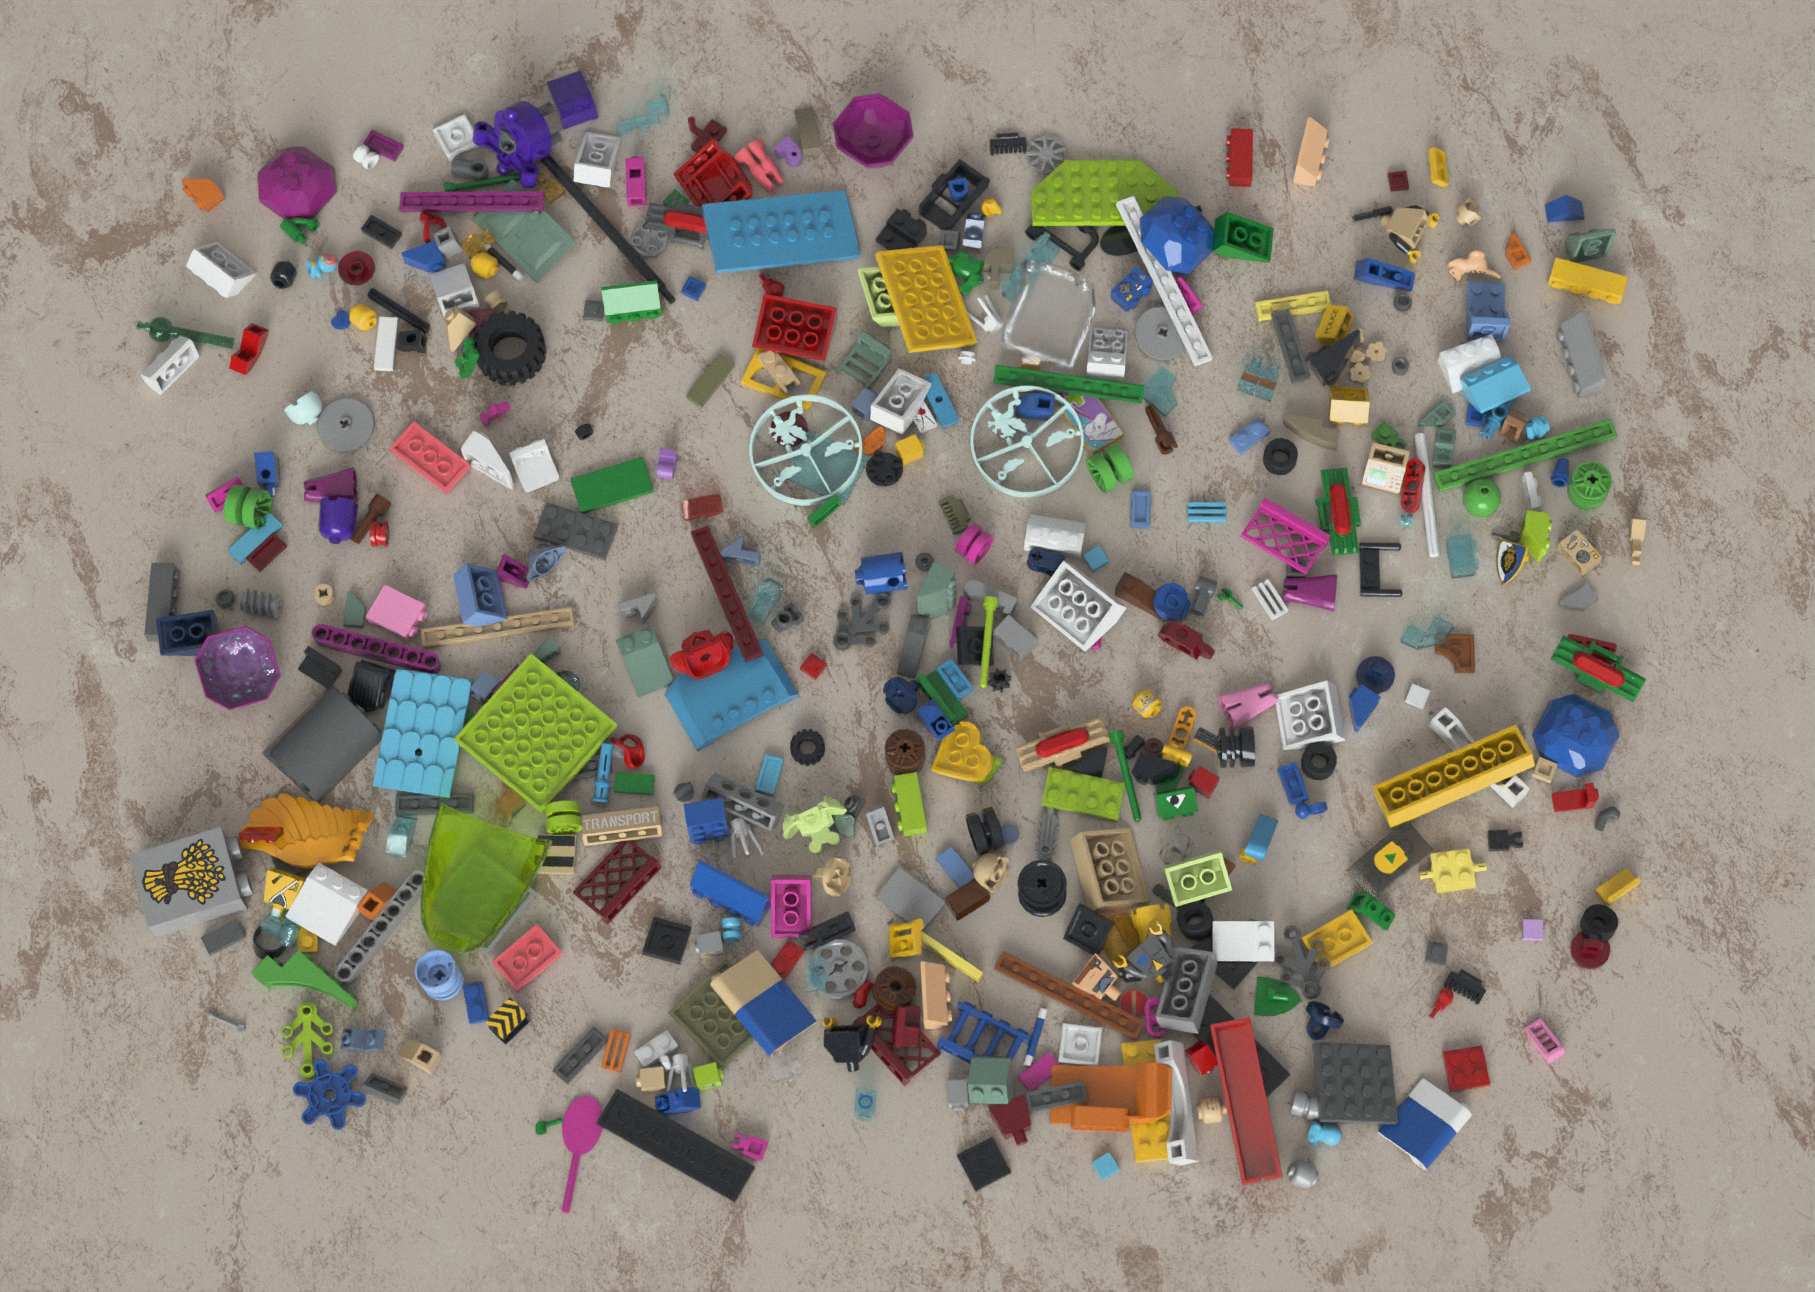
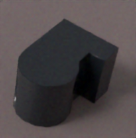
M421 330L398 332L396 348L403 352L417 351L418 353H425L427 337Z

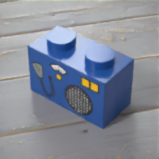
M1136 266L1111 290L1110 299L1124 311L1128 312L1139 304L1143 296L1146 297L1153 289V280Z

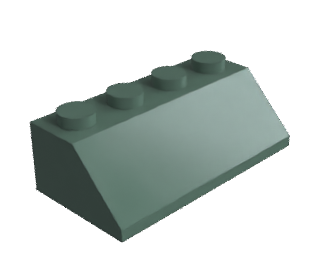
M933 562L917 594L919 616L932 620L946 615L949 609L954 608L957 600L955 599L957 594L955 592L957 587L955 585L957 580L955 579V571Z

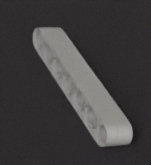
M415 870L407 877L337 966L335 975L343 985H351L427 890L429 881L423 871ZM417 878H423L421 884H414ZM404 894H411V897L408 900L402 899ZM399 909L397 915L392 916L390 915L391 910ZM381 924L387 925L384 931H378V927ZM368 940H375L372 946H365ZM357 955L362 956L360 962H353L354 957ZM344 971H350V975L347 978H341V974Z

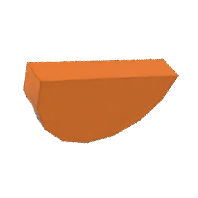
M881 425L862 439L864 456L874 455L875 452L880 451L884 446L885 431ZM854 446L853 451L859 454V447Z

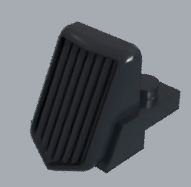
M364 660L356 662L348 689V696L351 698L354 706L358 704L365 712L375 711L379 708L383 709L390 696V689L393 685L396 670Z

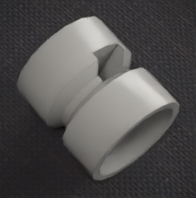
M1296 1089L1290 1114L1299 1117L1306 1115L1307 1119L1318 1121L1317 1094L1308 1095L1307 1091Z

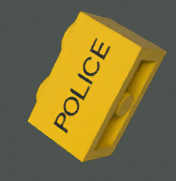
M1327 306L1315 335L1322 346L1330 347L1347 336L1354 319L1350 309L1347 306Z

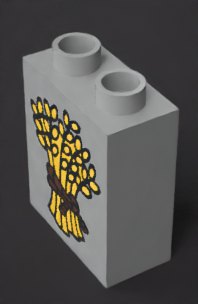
M222 827L129 854L147 926L155 937L247 910L244 897L252 895L253 889L248 873L238 874L235 860L244 858L241 844L237 836L228 838Z

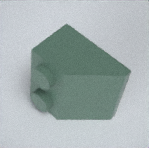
M972 1056L968 1079L970 1103L1009 1104L1015 1095L1011 1057Z

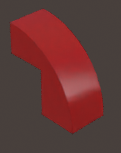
M253 323L243 330L240 349L231 356L229 369L243 375L248 374L263 350L269 330Z

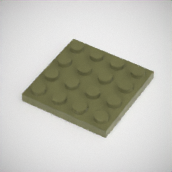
M727 959L722 961L668 1012L723 1070L755 1040L710 986L711 978L716 973H723L733 966Z

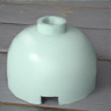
M314 390L299 398L293 405H289L284 412L296 424L303 425L308 423L311 425L319 420L317 416L322 412L323 405L320 396Z

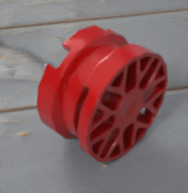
M371 521L370 542L372 547H377L378 545L388 547V521H383V524Z

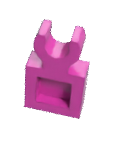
M735 1133V1138L741 1141L738 1145L731 1143V1148L734 1150L744 1149L743 1156L762 1162L769 1143L749 1135L748 1140H745L741 1134Z

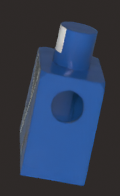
M273 451L254 453L257 484L261 489L267 490L271 498L275 497V488L280 487L279 458Z

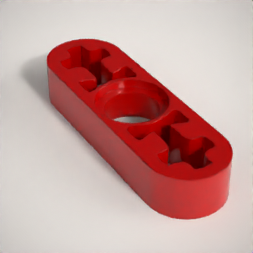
M1417 458L1409 460L1406 465L1400 504L1407 513H1415L1420 507L1426 468L1424 463ZM1417 464L1419 468L1414 471L1412 468L1416 467ZM1416 481L1417 488L1409 490V484ZM1414 502V504L1410 505V508L1407 506V503Z

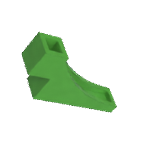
M298 950L284 966L276 957L271 959L267 955L251 972L254 978L268 990L271 987L277 986L303 987L332 996L352 1010L358 1006L355 1000L357 996L349 989L347 991L341 988L343 984L335 977L331 979L327 976L328 971L320 964L317 967L313 963L314 959L307 952L302 954Z

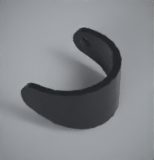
M259 926L253 935L254 953L262 960L267 955L271 959L274 957L278 958L285 951L288 943L285 942L280 948L275 950L261 948L256 942L258 935L262 931V927Z

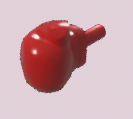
M763 274L759 275V278L764 282L762 288L766 294L779 297L784 294L785 287L781 282L771 278L767 280Z
M1444 987L1439 991L1438 999L1434 1003L1435 1008L1429 1015L1430 1018L1433 1019L1439 1010L1444 1011L1453 1002L1454 994L1450 988Z

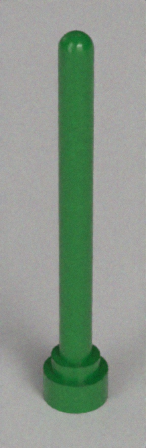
M516 173L455 184V182L451 183V181L443 183L445 192H456L507 183L512 179L519 181L520 178L519 174Z
M1113 731L1108 733V736L1116 747L1134 821L1140 822L1141 814L1123 747L1124 731Z

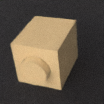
M664 1067L639 1069L640 1075H636L637 1087H641L642 1093L666 1091Z

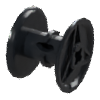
M1042 859L1032 861L1024 866L1017 882L1019 902L1024 910L1038 917L1051 916L1058 912L1064 905L1067 895V881L1065 873L1060 866L1052 861Z

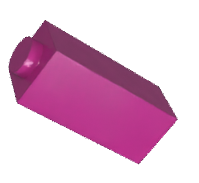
M633 156L625 158L628 206L646 205L644 157Z

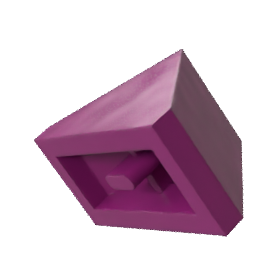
M503 554L496 571L499 581L527 589L529 584L526 578L527 567L508 555Z

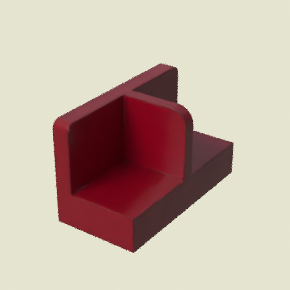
M897 1005L894 1047H916L918 1045L920 1007Z

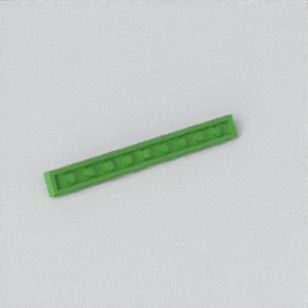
M1608 419L1434 472L1433 478L1439 492L1471 483L1477 479H1485L1617 438L1618 435L1612 420Z

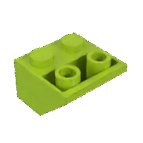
M1526 510L1521 523L1519 542L1528 547V553L1536 562H1540L1542 557L1546 556L1547 549L1550 546L1548 534L1551 531L1552 520H1549L1550 513Z

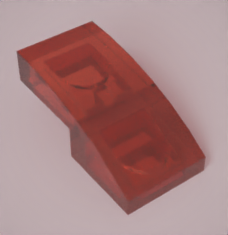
M720 494L702 496L680 502L685 521L702 516L708 518L724 513Z

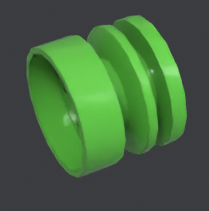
M1598 462L1582 463L1575 469L1567 488L1569 500L1573 505L1583 510H1593L1600 507L1611 489V473L1604 465Z

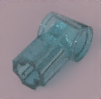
M271 914L266 915L260 925L262 931L278 938L280 944L287 947L296 946L301 929L300 925L291 921L285 922Z

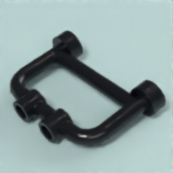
M1029 225L1025 230V234L1031 240L1036 241L1042 235L1073 256L1069 264L1077 271L1083 269L1085 266L1084 260L1099 243L1098 233L1092 228L1093 226H1077L1082 233L1092 237V241L1082 253L1043 226Z

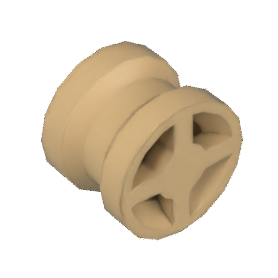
M498 290L491 292L484 299L485 304L490 306V311L493 314L503 311L508 304L505 299L501 298L502 295Z
M320 584L315 588L314 596L319 605L327 607L333 604L335 594L329 585Z

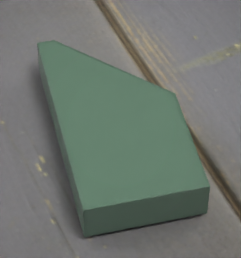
M1442 400L1418 422V425L1423 427H1443L1456 415V412Z
M348 591L343 625L344 627L364 628L366 609L354 594Z

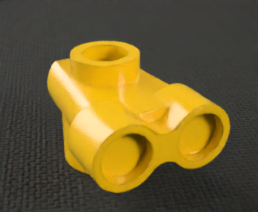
M1165 744L1161 753L1162 758L1175 763L1178 762L1180 765L1188 768L1193 754L1180 750L1181 747L1177 744Z

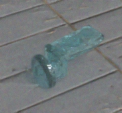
M660 92L661 99L647 102L650 115L623 121L616 126V132H621V135L631 133L633 129L638 128L639 131L649 129L650 125L659 123V114L664 113L665 118L668 119L670 112L665 94Z

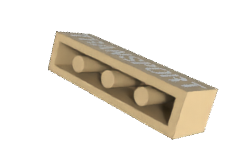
M659 806L581 816L582 836L585 846L662 836Z

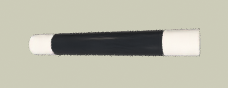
M487 241L481 244V247L491 256L495 257L519 282L524 279V275Z

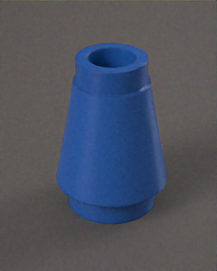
M1566 458L1558 459L1551 474V483L1556 487H1565L1569 482V460Z

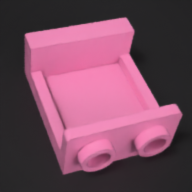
M384 585L367 613L366 619L369 624L373 626L378 624L402 636L405 641L409 642L417 634V627L420 622L425 620L427 609L424 603Z

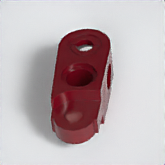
M1171 621L1163 625L1158 633V637L1163 642L1195 660L1199 656L1211 659L1215 654V650L1203 642V635L1185 624L1181 625L1178 622Z

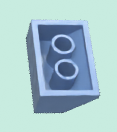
M466 563L453 574L464 624L480 627L507 619L497 570Z

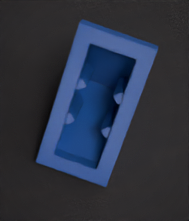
M1564 195L1545 204L1547 223L1584 220L1582 201L1569 195Z

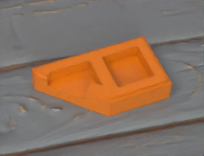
M1513 232L1505 256L1515 270L1530 263L1531 258L1515 232Z

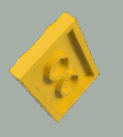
M1352 909L1301 938L1308 952H1310L1312 948L1311 943L1314 940L1318 939L1324 943L1323 951L1318 953L1314 962L1317 965L1319 959L1326 958L1330 961V968L1373 943ZM1316 943L1314 946L1315 949H1319L1321 947V944ZM1323 961L1321 963V967L1325 968L1327 966V962Z

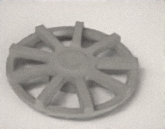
M1042 135V137L1032 140L1026 151V160L1029 166L1035 171L1045 174L1051 173L1056 169L1052 161L1053 159L1061 162L1067 159L1066 147L1057 137ZM1043 140L1044 147L1041 148L1036 143ZM1046 140L1053 141L1050 147H1047ZM1056 143L1061 147L1059 149L1052 150ZM1034 146L1039 152H1032L1030 149ZM1059 152H1063L1064 157L1061 158V157H1058V156H1056V155H1054V154H1055V153H1059ZM1030 155L1039 156L1032 162L1029 159ZM1039 161L1043 162L1041 170L1034 166ZM1046 163H1050L1053 170L1044 171Z

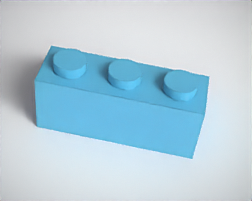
M1510 356L1460 378L1463 397L1480 413L1531 391L1520 366Z

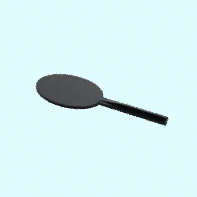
M1201 206L1195 207L1199 212H1202ZM1113 226L1104 233L1100 240L1102 251L1109 255L1122 256L1138 251L1126 226Z

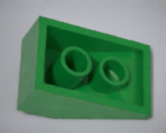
M1227 211L1215 219L1212 252L1227 258L1269 263L1271 260L1274 228Z

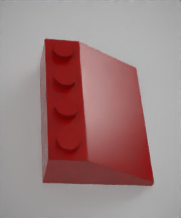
M764 294L752 348L825 361L838 316L837 307Z

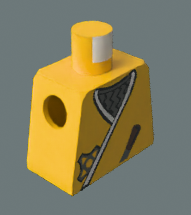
M275 868L267 870L264 901L273 904L272 916L282 917L284 908L290 909L307 878Z

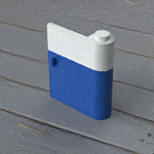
M1422 1078L1397 1108L1398 1123L1395 1125L1384 1124L1378 1133L1410 1155V1158L1417 1166L1427 1170L1472 1116L1470 1113L1471 1109L1462 1102L1460 1104Z

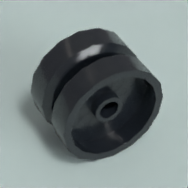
M993 807L982 809V822L976 812L965 815L967 828L978 856L988 853V841L994 850L1005 847L1001 825Z

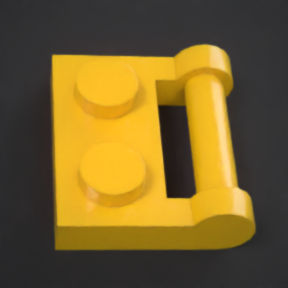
M921 918L902 924L893 923L889 926V958L897 959L922 954L921 930L924 928V922ZM911 930V934L899 936L902 931Z

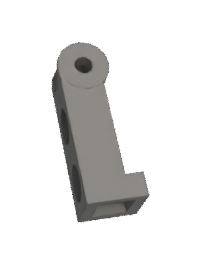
M969 580L964 585V595L969 600H978L983 603V597H996L999 599L996 609L1003 611L1002 617L1012 616L1017 606L1018 598L976 580Z

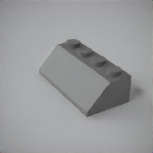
M1583 311L1561 323L1556 332L1558 341L1562 343V355L1564 359H1567V371L1569 375H1572V387L1574 392H1577L1578 398L1600 394L1607 379L1586 311Z

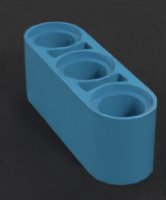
M1260 814L1244 855L1263 861L1279 820Z

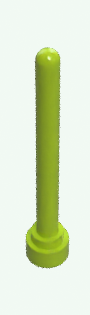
M991 596L983 597L986 617L980 674L981 688L987 687L993 614L996 607H998L999 601L998 598Z

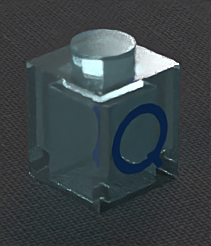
M856 1089L854 1115L858 1117V1120L870 1121V1118L875 1119L877 1091Z

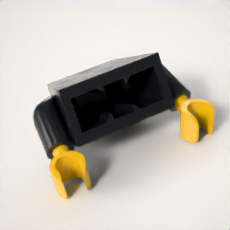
M833 1016L830 1017L829 1023V1018L825 1017L822 1020L823 1026L826 1027L823 1043L825 1049L836 1063H846L848 1072L858 1071L860 1069L858 1062H861L871 1050L876 1034L875 1027L881 1025V1017L877 1016L876 1022L873 1023L874 1016H868V1028L867 1025H837V1018Z

